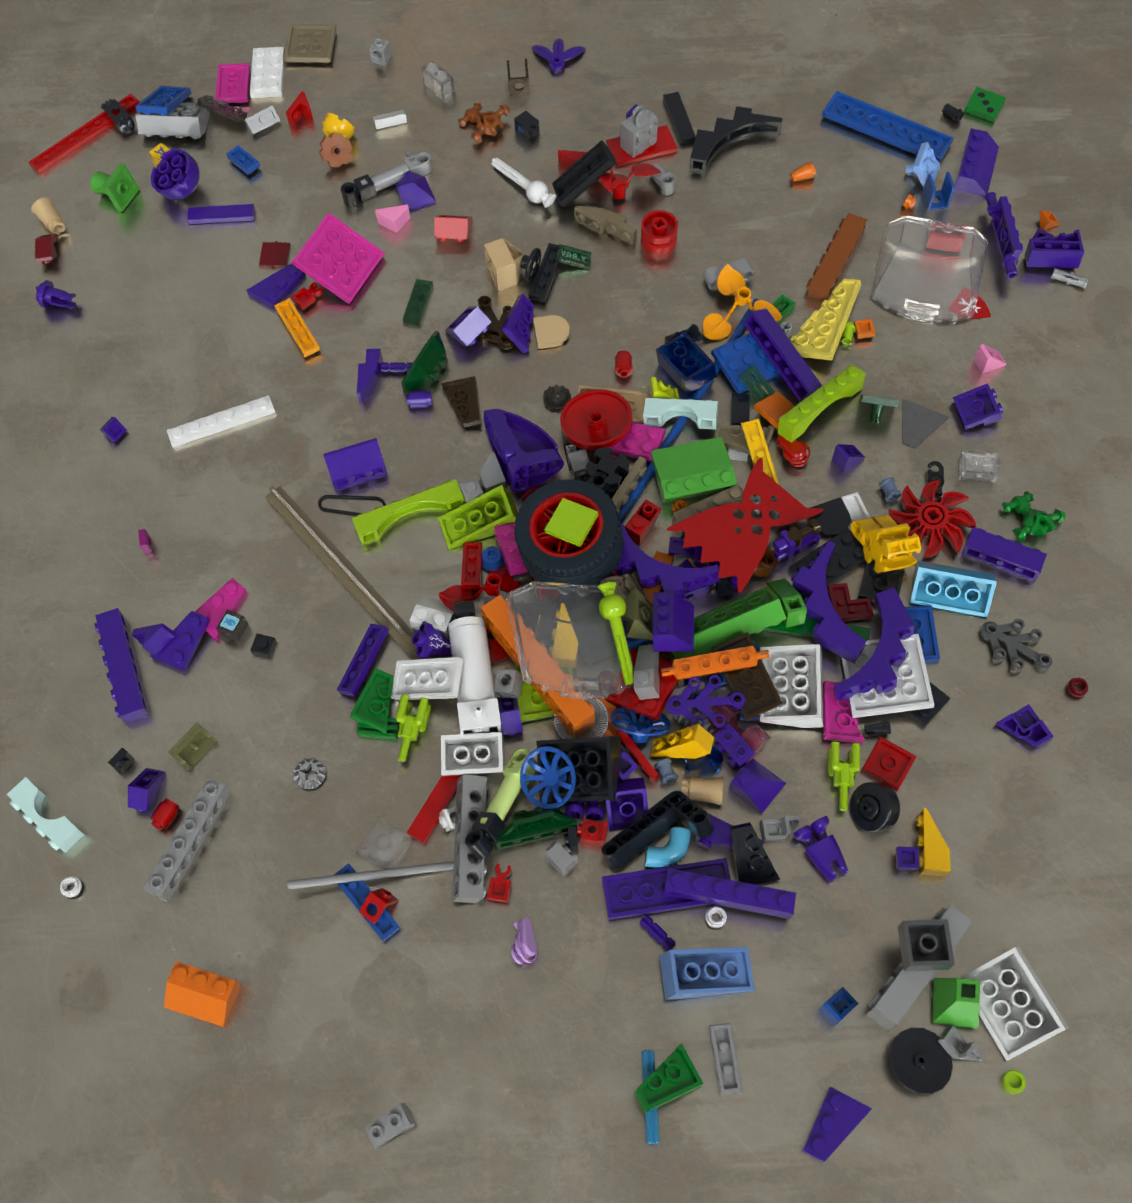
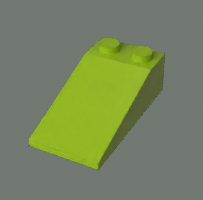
M500 485L440 516L438 520L448 549L451 550L463 546V543L475 542L494 536V526L514 523L518 511L511 493L503 485Z

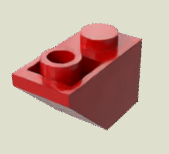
M646 499L625 525L629 537L639 546L650 534L661 512L660 507Z

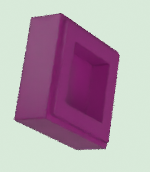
M145 529L138 530L141 549L145 555L152 554L151 537Z

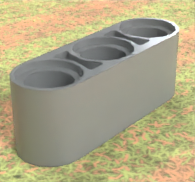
M744 258L706 269L703 272V277L710 290L718 289V276L727 264L744 277L745 282L750 281L755 276L750 261Z

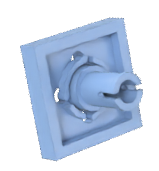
M928 142L921 144L914 164L906 166L907 175L917 174L923 188L928 174H931L933 182H935L937 173L940 170L939 161L936 160L934 151L930 148Z

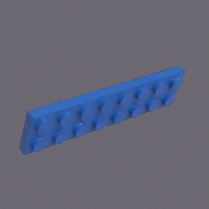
M839 91L835 92L822 112V116L916 155L921 144L928 142L939 163L954 137Z

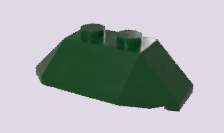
M435 331L430 336L409 368L407 375L403 378L401 382L403 393L407 394L409 391L431 387L433 382L437 381L441 370L447 366L446 350L439 331Z
M536 807L535 810L528 812L520 810L515 812V815L510 816L496 842L498 850L568 833L567 827L576 826L577 831V821L556 808L543 809Z

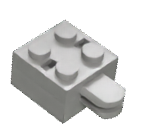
M638 105L633 110V115L620 123V148L634 158L649 146L654 145L657 142L658 117L643 105Z

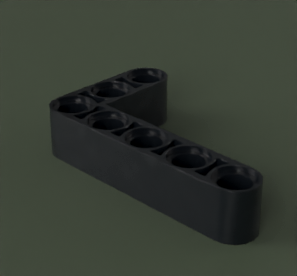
M673 791L605 843L602 847V854L610 868L618 869L679 821L700 838L709 837L714 831V826L708 813L681 791Z

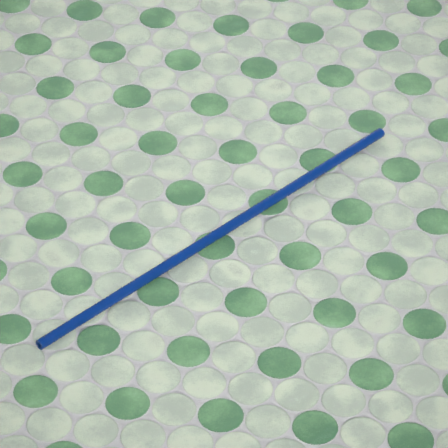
M754 299V300H753V302H752V307H753L754 303H755L757 300H759V299ZM749 308L727 343L741 337L745 331L744 321L752 312ZM714 361L691 399L701 400L720 370L716 361ZM679 416L661 444L660 449L671 447L689 419L688 417ZM652 461L647 466V472L644 477H640L636 489L629 494L627 503L620 508V523H623L654 474L655 470ZM560 604L558 605L556 611L560 610Z

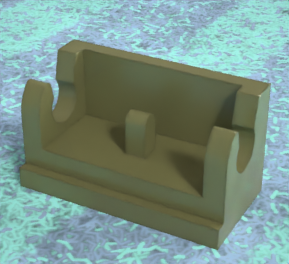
M196 722L172 747L169 753L177 762L190 771L218 741Z

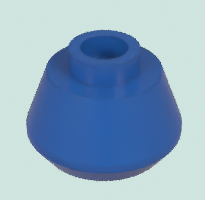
M491 546L482 552V567L485 570L497 571L505 564L501 550L497 547Z

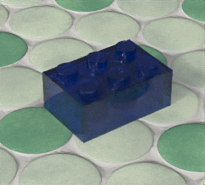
M686 332L656 349L660 366L687 395L717 378L715 363Z

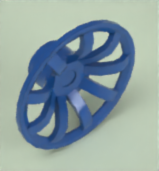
M622 707L614 710L610 717L612 724L618 729L627 732L628 736L635 743H645L648 741V736L666 733L671 725L669 718L663 713L659 716L663 720L654 721L648 718L644 722L645 716L640 715L639 720H637L634 712ZM627 711L630 715V718L622 712ZM620 716L622 719H615V717ZM620 723H624V724L627 725V727L624 728V727L620 726L619 724H620ZM659 724L665 725V728L662 729V728H661L660 726H658V725H659ZM652 729H655V730L658 731V732L649 733Z
M550 746L537 748L526 757L522 764L520 772L521 787L525 796L535 806L543 809L558 808L565 804L574 792L576 785L574 765L570 758L558 748ZM546 751L556 753L552 760V765L548 762ZM540 753L542 763L545 767H542L535 763L532 760V758ZM560 757L566 761L568 766L564 768L558 766ZM528 764L540 772V775H526ZM569 771L571 772V784L566 782V773ZM540 780L541 783L529 792L526 781ZM560 786L569 789L563 799L559 794ZM546 788L542 796V802L533 797L539 790ZM553 790V795L557 802L548 804V796Z

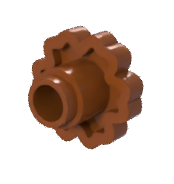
M331 133L330 137L325 136L320 142L322 149L319 151V154L323 161L328 162L329 166L340 168L342 164H348L352 158V155L349 153L353 149L348 139H344L342 134Z

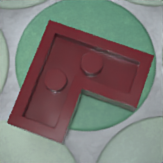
M847 583L828 585L827 591L830 601L843 622L873 619L874 613L870 598L851 600Z

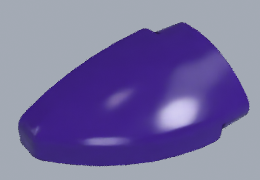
M491 409L484 411V425L492 451L495 452L505 480L509 481L515 492H523L533 486H539L563 468L564 461L558 452V445L542 428L521 416L504 410Z

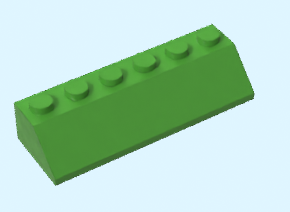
M767 586L694 617V651H671L674 659L708 654L712 651V648L748 632L749 635L759 633L766 627L780 624L783 620L787 619L780 599Z

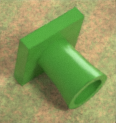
M121 163L111 176L97 171L91 178L92 191L95 194H107L117 211L120 212L124 211L140 190L126 165Z

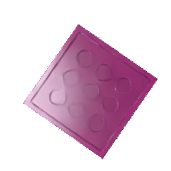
M328 212L297 254L292 264L350 304L385 253Z

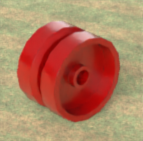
M664 210L652 211L644 216L641 222V244L647 252L662 255L674 249L677 244L678 231L676 217Z

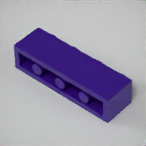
M972 527L962 554L1033 581H1036L1041 573L1047 556L1046 553L1038 549L1029 548L1019 542L1010 541L1000 535H994Z

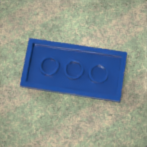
M160 86L138 103L136 110L137 112H143L145 115L157 113L160 116H166L191 95V89L188 87Z

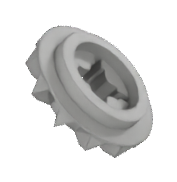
M314 757L310 759L304 758L303 761L297 762V766L293 770V778L296 784L303 789L318 787L326 776L325 766ZM311 768L315 774H310L307 779V775L303 772Z

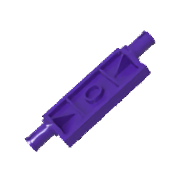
M989 192L985 195L988 206L987 211L992 217L991 221L1002 257V266L1005 268L1007 278L1012 279L1018 276L1016 265L1018 264L1019 255L1023 252V245L1019 241L1018 229L1016 230L1015 217L1012 216L1011 204L1008 202L1007 196L1000 197L999 201H997L996 193Z

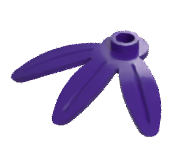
M560 38L556 39L553 44V53L544 46H532L536 54L549 60V65L553 71L562 70L565 64L564 61L572 59L585 51L584 47L579 46L572 47L563 53L564 42Z

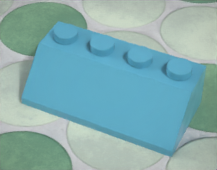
M917 560L912 579L910 603L988 617L997 580L994 574Z

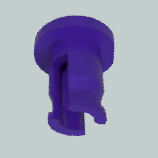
M48 280L44 281L43 284L41 283L38 287L36 286V300L41 307L47 308L51 304L58 307H67L69 310L74 309L76 302H73L72 298L76 297L75 293L70 294L64 290L54 288L53 283Z

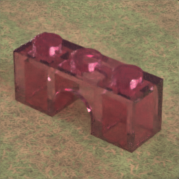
M730 705L713 706L711 709L716 714H722L725 717V725L731 724L753 749L755 755L759 753L771 738L757 724L748 727L746 731L740 729L736 723V717L741 711L740 709H733ZM706 717V719L710 721L711 726H712L713 728L718 729V730H721V729L723 728V727H721V728L715 727L714 724H713V722H712L709 718ZM721 718L715 720L717 724L723 723Z

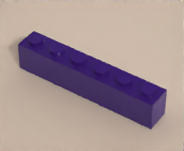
M767 308L752 311L744 321V325L799 402H802L822 387V384Z
M118 608L95 615L97 623H94L101 637L98 642L101 650H104L105 656H102L104 665L109 670L106 675L113 687L110 692L113 700L117 703L115 707L117 717L121 718L125 723H129L149 716L124 615Z
M668 868L663 895L790 919L794 914L796 892Z

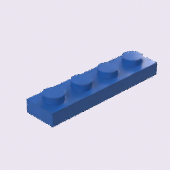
M348 863L334 875L357 872ZM364 881L337 883L356 908L360 910L371 892ZM370 903L367 907L370 915H376L378 909L374 903ZM386 909L375 924L365 918L383 942L400 929Z

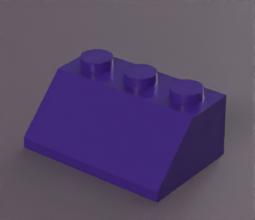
M377 438L323 454L335 491L388 475Z
M654 592V652L694 651V605L674 592Z

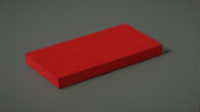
M667 125L657 127V142L634 158L620 148V137L606 140L607 147L615 155L616 167L677 152L676 143Z

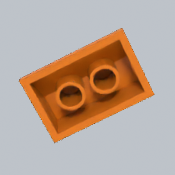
M176 961L167 980L164 1008L225 1028L242 985L236 980Z

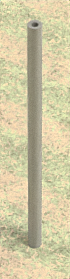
M454 861L287 881L288 889L453 870Z

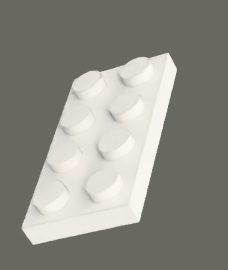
M284 47L253 48L250 84L251 98L282 97Z
M460 657L397 661L391 699L400 700L402 694L408 695V700H420L421 697L427 699L458 698L463 659Z

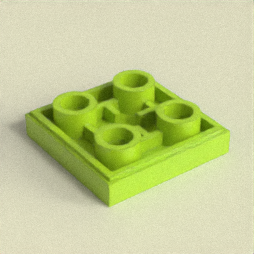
M562 498L545 528V533L581 547L599 515L598 511Z

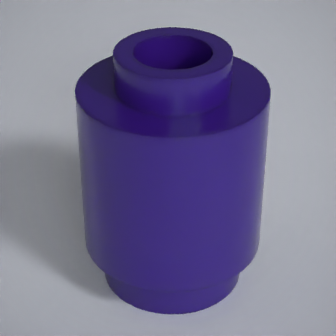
M409 391V395H406L407 406L410 405L411 409L432 406L431 391Z

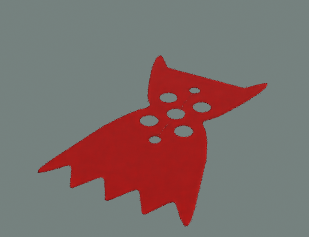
M762 458L757 460L748 477L741 503H729L710 508L666 529L667 531H685L684 548L702 546L701 563L719 561L718 578L737 576L738 593L742 592L761 561L769 542L770 528L772 526H783L805 520L824 510L822 508H806L763 472ZM756 494L760 496L761 503H753L750 499L751 495ZM776 496L778 501H772L771 497ZM736 509L743 511L744 517L737 519L734 517L733 511ZM759 510L762 513V518H753L751 511ZM769 511H778L780 518L772 519L769 516ZM759 525L763 529L762 534L757 535L753 533L751 527ZM736 527L741 528L742 532H741V533H737V532L735 531V528H736Z

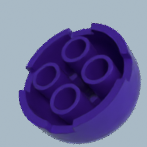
M180 148L171 149L160 157L162 160L157 168L153 167L151 184L165 198L180 200L188 197L196 189L200 179V170L196 160Z

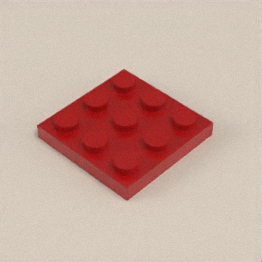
M634 649L630 651V658L633 670L635 668L638 651ZM659 659L660 698L640 700L634 690V684L625 686L620 669L604 699L609 703L657 721L679 680L674 675L662 677L661 668L672 667L673 664Z

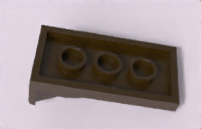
M747 632L712 648V653L748 646L755 648ZM761 659L758 660L756 667L722 672L732 693L741 692L745 696V704L740 709L745 721L783 705ZM734 697L736 702L741 701L740 697Z

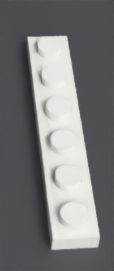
M268 395L168 429L167 433L174 448L273 414L275 410Z

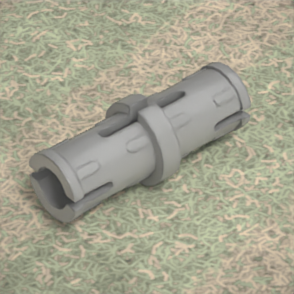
M1057 268L1054 269L1051 279L1065 282L1066 285L1072 284L1084 289L1089 278L1076 275L1072 271L1069 273Z

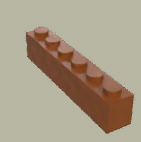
M849 212L845 219L842 218L839 231H835L832 238L833 242H829L826 249L827 253L822 255L820 266H816L813 279L810 278L807 283V296L822 302L828 300L864 233L867 219Z

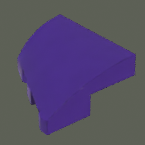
M1029 704L996 723L998 727L1035 748L1054 737Z

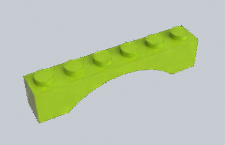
M851 364L779 418L778 434L792 443L806 431L812 421L827 406L840 398L852 397L862 390L866 373Z
M455 479L446 481L436 487H430L418 494H411L402 500H395L391 504L377 507L370 512L358 514L352 518L360 542L364 545L379 539L393 522L407 514L422 510L450 512L464 505L465 500Z

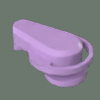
M525 917L513 923L516 929H518V933L515 936V944L511 946V954L518 964L532 963L537 958V946L531 920Z

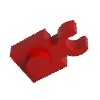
M314 282L309 286V289L305 287L291 296V299L301 310H304L316 301L315 297L323 294V290L321 287L317 289V284Z
M497 863L495 866L497 878H490L487 900L508 903L512 881L506 880V878L511 874V866L508 865L507 871L502 873L499 871L500 864Z

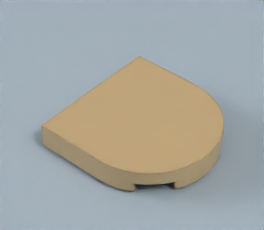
M557 315L533 318L538 349L560 346L569 338L570 327L564 318Z

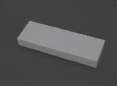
M731 1023L710 1025L709 1032L720 1096L742 1093Z

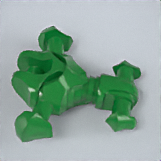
M1025 491L1023 496L1013 497L1009 503H1002L1004 512H1010V510L1015 509L1018 514L1023 515L1022 528H1015L1013 530L1017 542H1024L1027 533L1033 536H1043L1046 532L1053 531L1055 529L1053 521L1062 523L1066 518V513L1056 508L1051 514H1047L1046 511L1032 509L1029 502L1034 501L1033 494Z

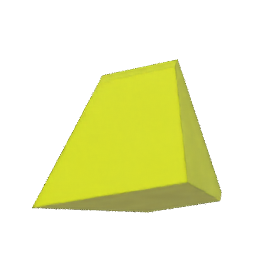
M656 377L648 378L651 398L679 399L678 388L671 389L670 384L665 386L662 380L657 382Z

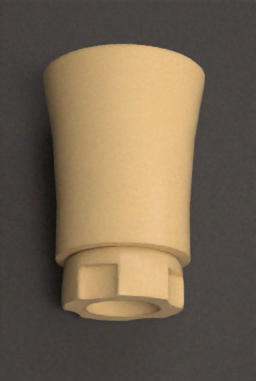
M50 198L38 199L32 205V213L40 219L52 234L57 233L59 235L65 231L64 221Z
M724 777L682 778L681 792L691 800L722 806Z

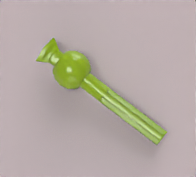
M607 582L598 585V588L604 594V597L599 602V612L604 619L610 621L624 683L627 686L634 684V670L621 619L626 612V603L620 595H615L616 582Z

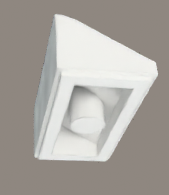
M404 110L373 116L376 130L407 123Z

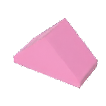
M408 204L375 210L378 224L395 233L410 219Z
M983 343L979 346L974 362L982 374L1007 365L998 350Z

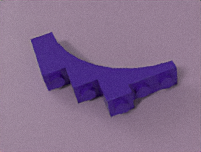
M621 523L624 547L623 556L620 559V564L617 566L618 575L637 570L642 589L653 588L661 584L663 592H674L682 598H686L684 592L686 590H695L700 586L712 585L717 581H721V578H718V565L703 568H683L659 562L648 556L635 545L629 537L624 524Z
M828 541L826 546L822 545L820 547L816 561L812 560L808 568L802 566L800 571L796 570L791 578V581H793L792 586L806 597L804 599V604L807 608L806 617L817 623L812 631L814 633L813 641L855 664L864 650L866 640L854 633L841 620L828 596L826 569L836 545Z
M894 587L876 594L875 604L880 614L882 634L878 646L870 660L861 670L850 678L834 685V696L837 701L850 699L853 695L860 692H869L872 688H875L877 694L891 692L897 687V677L891 666H898L905 661L906 651L900 639H908L914 634V623Z

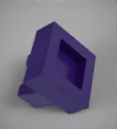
M111 417L100 429L112 442H116L127 431L116 417Z
M896 847L897 869L910 871L920 868L918 847Z

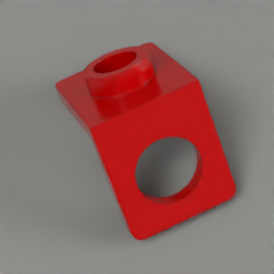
M383 888L371 891L360 908L359 913L375 924L385 908L397 903L398 899ZM370 903H374L377 906L378 911L376 915L368 913L367 907Z

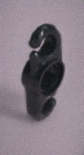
M933 461L928 464V468L937 466L939 471L933 472L931 469H928L926 485L930 483L931 479L940 480V486H938L936 494L942 496L944 467L940 462ZM940 497L935 501L940 502L942 498Z

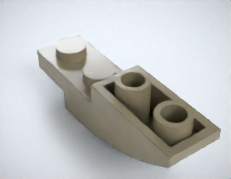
M576 206L574 208V217L578 223L600 234L606 230L632 245L636 242L637 229L627 224V217L603 208Z

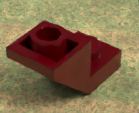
M57 233L41 235L35 239L36 262L42 261V264L53 262L52 260L57 257L54 242L58 241Z

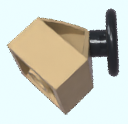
M504 238L484 244L486 268L498 291L516 286L522 269H525L527 281H532L535 278L541 262V250L539 248H534L528 256L524 255L521 250Z

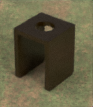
M525 59L526 77L510 78L509 60H507L509 95L530 94L527 59ZM517 83L523 84V87L520 89H517L514 86Z

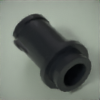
M949 103L942 110L944 114L952 117L954 121H960L964 116L962 109H957Z
M882 721V723L864 724L866 737L877 735L887 737V734H891L889 722Z

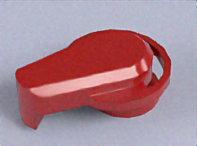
M778 436L777 446L782 448L784 458L795 467L804 466L811 454L810 447L804 442L794 440L790 443L782 436Z

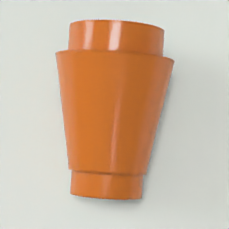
M806 162L791 172L790 176L793 182L810 179L816 175V170L812 162Z

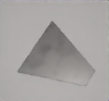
M903 399V443L916 448L950 416Z

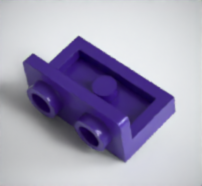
M729 723L713 735L716 742L714 746L721 754L723 752L729 757L727 761L734 769L738 767L741 770L747 764V761L755 755L753 749Z

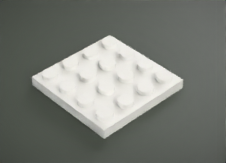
M913 634L905 640L900 639L906 651L905 661L898 666H891L897 677V687L888 693L882 692L877 694L875 688H872L869 692H860L853 695L849 699L852 718L934 708V700L919 634ZM880 639L866 641L864 650L855 664L841 657L845 680L861 670L870 660Z

